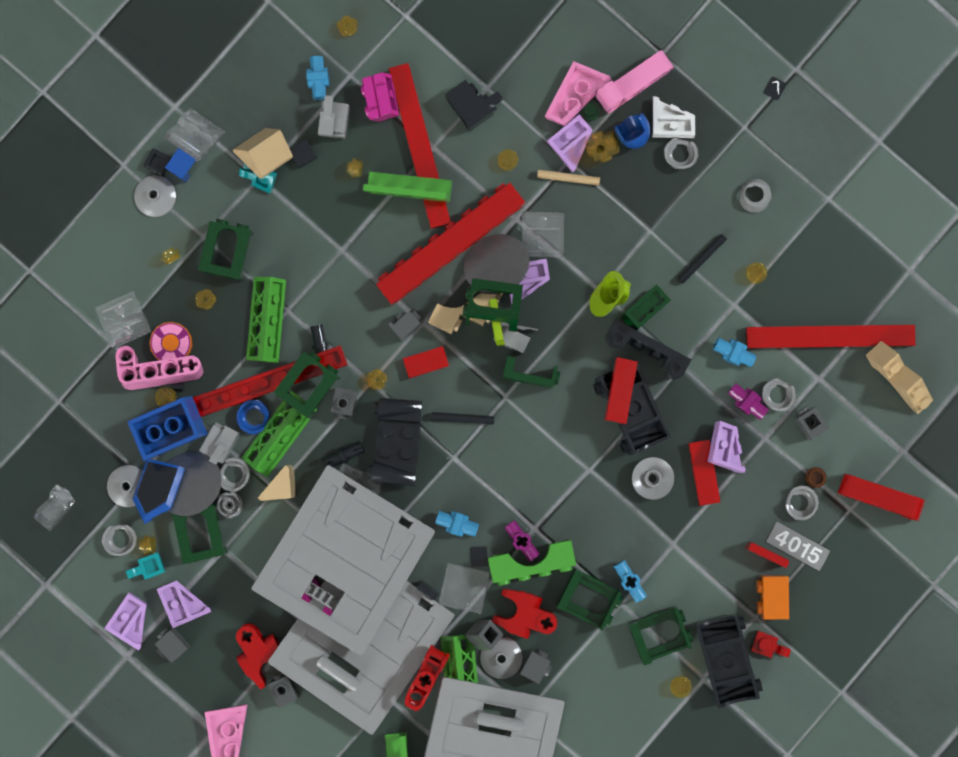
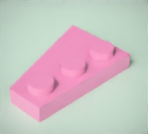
M573 61L545 114L546 119L566 126L597 94V91L611 80V77Z
M248 704L205 711L211 757H239Z

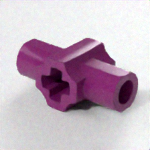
M735 383L727 393L736 400L734 405L746 415L752 413L761 420L769 411L760 403L762 398L750 388L744 390Z
M515 520L504 527L513 539L514 547L517 550L520 549L529 562L539 555L536 548L530 542L531 537L527 532L524 533ZM518 536L522 538L526 536L528 538L525 546L516 544Z

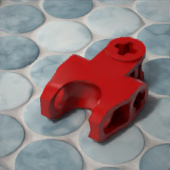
M503 588L501 595L513 600L516 603L517 611L509 618L494 615L493 623L501 626L509 633L529 639L531 630L543 634H550L555 631L557 619L554 613L539 608L543 598L526 591ZM549 617L550 622L553 624L545 628L541 620H546Z
M247 623L236 634L237 643L244 651L236 659L244 673L260 689L266 687L267 682L262 673V665L268 662L280 642L273 633L264 638L256 625ZM245 631H246L247 633H249V632L252 633V636H251L250 638L248 637V638H246V639L244 638L243 635L245 634Z
M432 644L405 697V706L414 711L423 707L439 673L442 672L450 656L449 653H444L434 648L435 646ZM425 675H429V679H427V681L423 680V677H425ZM419 693L422 698L414 700L411 698V694Z

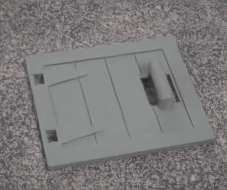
M328 465L251 589L362 656L433 537L435 530ZM346 482L357 490L351 494L342 487ZM401 516L412 523L409 529L398 523ZM314 576H319L345 592L341 599L312 583ZM303 594H307L333 610L331 616L301 599Z
M325 580L320 588L338 599H341L345 593ZM406 581L362 656L298 618L274 651L268 663L363 730L373 735L421 666L430 645L436 644L454 618V614L435 600L432 601L420 592L418 588ZM313 598L309 602V604L321 611L325 607V605ZM421 598L433 605L428 611L418 605ZM332 651L360 670L356 677L328 658ZM319 669L347 687L345 693H342L317 675Z
M442 677L424 757H553L565 702L560 699ZM484 703L516 709L515 716L510 718L485 713L483 711ZM479 725L508 730L511 731V734L507 736L478 729Z

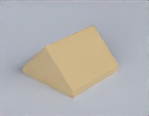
M264 128L233 149V152L260 179L293 158L288 144L279 129Z
M285 465L258 499L265 501L296 497L294 467L292 465Z

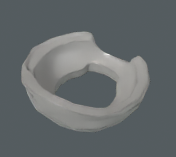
M676 137L670 140L664 148V156L667 163L675 169L689 168L696 163L699 157L698 148L693 141L681 140ZM677 145L687 147L688 158L684 162H677L673 159L672 152Z
M761 179L746 181L742 185L740 205L751 213L763 211L769 205L772 197L769 185ZM753 186L760 187L764 193L763 199L759 202L750 201L745 197L747 188Z
M778 378L770 380L763 387V401L771 410L786 411L796 401L795 388ZM776 385H781L786 389V397L781 403H774L770 399V391Z
M240 458L226 459L220 469L221 487L226 491L237 492L248 484L250 470L247 463ZM228 466H236L241 469L243 476L239 482H230L224 475Z
M800 485L794 487L786 499V510L795 520L810 519L818 509V496L808 486ZM801 494L806 496L808 499L807 508L802 511L794 509L790 505L793 495Z
M128 525L109 526L102 536L104 549L113 556L127 555L136 546L137 536L135 531ZM118 529H124L129 537L128 544L122 548L117 547L113 542V536Z

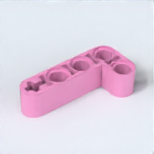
M661 50L615 82L610 81L597 91L596 98L609 114L668 74L674 66Z
M122 346L116 351L118 378L122 386L127 390L193 381L203 375L201 362L195 356L139 364L138 358L131 347ZM126 355L132 356L129 361H122ZM175 368L176 372L174 374H167L169 369ZM148 372H155L153 377L146 378ZM134 375L131 381H124L126 376Z

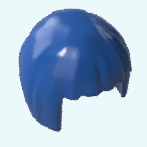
M642 113L630 116L614 127L618 140L628 148H641L650 137V125Z

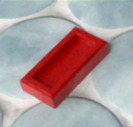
M443 346L403 358L409 379L449 367Z
M749 541L745 546V549L782 567L787 568L790 562L788 559Z

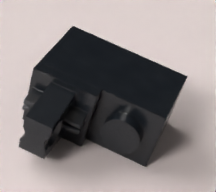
M465 79L447 92L445 98L469 132H471L493 116L497 110L495 105L501 102L503 97L498 91L489 97L487 94L477 96L479 92L473 83L469 84Z

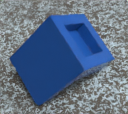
M179 147L165 168L184 182H187L190 178L188 172L196 162V158Z

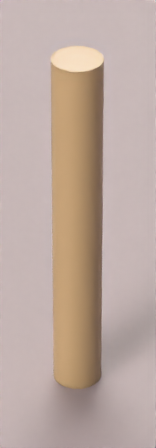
M538 170L537 178L598 186L600 183V177Z

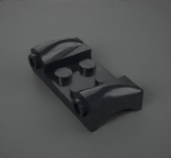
M616 319L614 323L612 322L604 337L607 345L612 348L625 347L628 341H630V346L640 351L641 349L649 351L648 355L656 360L664 359L660 367L665 369L667 377L673 380L679 379L684 375L692 360Z
M638 363L627 424L618 423L623 434L619 445L623 453L628 455H634L671 438ZM613 371L595 378V383L593 384L596 394L598 396L601 395L603 398L606 397L607 401Z
M379 398V402H375L374 414L378 415L375 461L373 465H369L368 477L372 478L374 484H396L415 487L422 401Z
M738 613L697 622L696 628L717 707L722 708L741 701L760 699L759 692L763 691L760 678H755L743 636V629H746L743 616L739 617Z

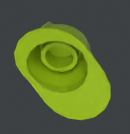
M618 271L607 273L591 295L589 302L590 310L597 317L606 316L615 306L624 304L629 298L631 283L624 280Z

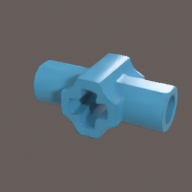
M323 56L310 57V69H307L306 73L308 88H312L313 100H324L326 87H329L330 83L328 68H324Z
M718 337L712 350L723 354V360L736 366L742 363L751 368L757 356L746 351V345L733 339L727 342Z
M439 511L435 522L437 525L446 527V532L461 537L463 533L475 537L479 527L478 523L468 520L469 516L454 511L451 514Z
M625 560L613 566L621 578L620 584L625 590L629 591L636 603L647 597L639 584L641 581L636 573H632ZM628 576L631 578L635 577L633 586L625 585Z

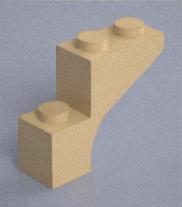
M481 292L473 300L477 305L489 307L488 301L497 298L499 303L503 293L485 294ZM437 304L428 323L452 335L453 331H458L462 320L459 318L463 314L464 305L457 308H449ZM470 318L471 321L481 326H484L485 322H490V320Z
M880 341L866 354L871 366L892 384L915 413L919 414L933 401L922 377L905 366L899 354L888 345Z

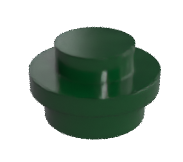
M590 100L580 110L581 117L587 121L596 120L601 112L600 105L596 101Z

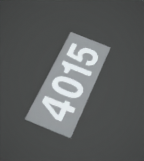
M776 522L766 540L772 546L820 571L830 553V550L779 522Z

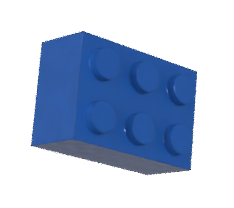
M192 396L182 397L127 422L143 461L153 459L208 435Z

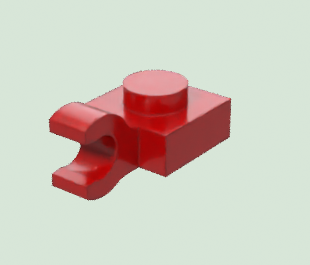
M759 630L756 632L750 649L753 652L772 658L773 652L789 658L791 652L790 648L777 644L778 637Z

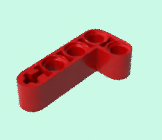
M845 473L837 492L845 497L899 514L902 517L917 522L920 520L926 502L924 499Z

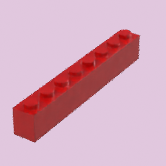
M503 183L494 190L495 194L490 198L486 196L477 203L479 206L473 211L471 208L461 215L462 219L457 223L453 221L444 228L445 232L440 236L436 234L428 240L429 244L423 249L421 246L411 253L412 257L407 261L401 260L394 266L395 270L390 274L385 272L377 279L379 281L376 284L392 306L525 206V201L511 183L507 185Z

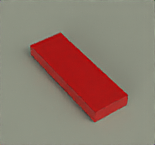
M619 357L615 358L604 420L627 424L637 361Z
M710 440L688 443L699 506L720 503L714 464L707 462L711 446Z

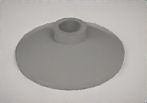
M158 175L148 176L137 185L134 200L138 209L145 215L160 217L170 212L174 207L176 191L168 179ZM153 191L157 192V197L154 199L150 197Z
M656 457L646 458L635 466L632 473V484L636 492L642 497L651 500L660 499L671 491L674 484V473L666 461ZM654 474L656 480L650 482L648 479L649 475Z
M125 465L111 473L107 482V491L114 503L122 507L136 506L132 498L142 473L140 468ZM125 482L129 483V490H124L123 484Z
M505 636L500 638L492 650H481L480 654L481 665L485 672L497 679H506L517 673L523 658L519 645L513 639ZM499 655L505 656L506 659L504 662H499L497 660Z

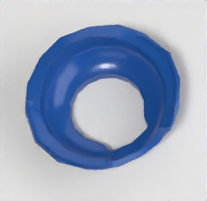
M248 400L240 406L237 412V424L247 434H257L264 430L270 413L266 405L260 400ZM258 409L264 415L263 423L261 425L249 424L246 419L248 411Z

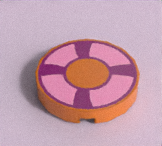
M174 322L159 325L153 331L150 338V349L158 360L188 356L193 345L192 336L189 331L181 324Z

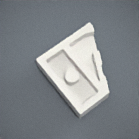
M653 96L652 137L694 138L695 115L682 111L673 104L668 105L660 101V98Z

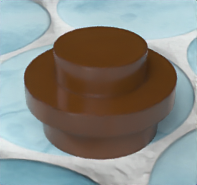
M812 467L807 470L805 481L808 486L820 488L826 482L827 477L823 469Z

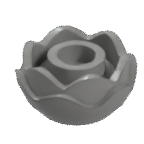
M234 492L221 494L216 504L217 511L224 518L238 516L243 507L241 497Z

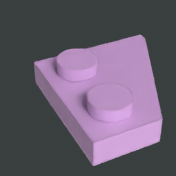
M579 114L547 140L549 146L572 173L576 170L593 130Z
M546 258L529 261L527 274L519 283V285H523L522 299L550 280ZM510 294L511 305H512L513 294Z
M722 421L715 422L707 462L738 473H745L746 469L745 466L741 465L739 455L742 453V449L738 441L739 434L736 426Z
M177 580L157 589L172 628L211 612L208 606Z
M128 592L104 629L139 650L142 643L147 603Z

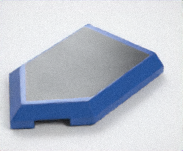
M146 460L132 498L145 524L153 520L157 515L172 509L185 468L156 460Z

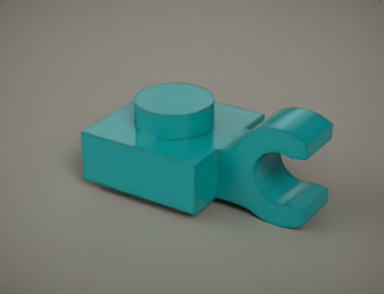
M244 163L243 168H240L239 176L252 180L251 186L271 193L277 173L271 172L260 179Z
M159 552L138 559V567L125 571L128 579L143 574L144 580L166 572Z

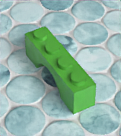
M570 539L549 543L544 558L532 565H523L516 562L508 552L487 557L492 581L497 583L498 586L510 584L511 579L518 578V581H525L531 579L530 575L539 574V577L551 575L552 570L559 569L560 572L572 570V566H576Z

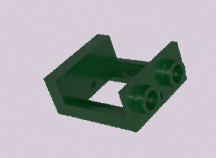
M216 219V222L209 221L198 270L203 273L243 281L244 273L242 270L250 237L254 233L249 230L247 225L237 223L235 227L228 225L229 222L222 219ZM224 229L234 231L237 234V244L231 269L211 264L217 236Z
M472 278L471 286H467L465 299H469L468 304L464 303L462 316H466V325H469L470 318L509 323L508 331L517 332L523 285ZM483 290L513 294L511 310L477 305L473 300L474 294Z
M656 284L620 318L629 327L638 330L669 303L671 299Z
M312 351L310 354L306 352L301 354L273 392L309 419L314 415V410L334 383L340 380V377L336 375L339 371L330 364L325 367L320 363L321 358ZM317 365L322 369L323 379L304 404L288 391L307 366Z
M507 356L502 379L552 389L554 385L559 383L561 372L557 371L558 366L553 367L551 378L548 379L514 372L513 368L516 358Z
M210 505L207 509L200 512L207 522L212 549L192 553L186 528L188 516L172 514L183 564L228 554L227 547L223 544L216 505Z
M575 568L556 607L603 631L604 627L608 628L613 619L611 613L614 608L618 609L623 597L620 596L621 591ZM579 582L607 597L609 605L604 613L595 614L570 601Z
M676 606L628 623L644 666L651 664L652 660L682 649H692L691 642H693L690 630H685L683 622H686L682 609L678 610ZM668 620L675 621L678 624L680 632L676 639L647 650L640 630Z

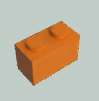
M759 575V580L756 581V591L760 593V601L756 603L757 614H760L762 619H789V576Z

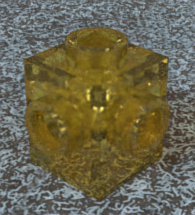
M613 130L604 134L603 131L592 134L586 146L588 156L590 158L593 157L594 162L600 160L601 163L611 160L612 155L619 153L620 150Z

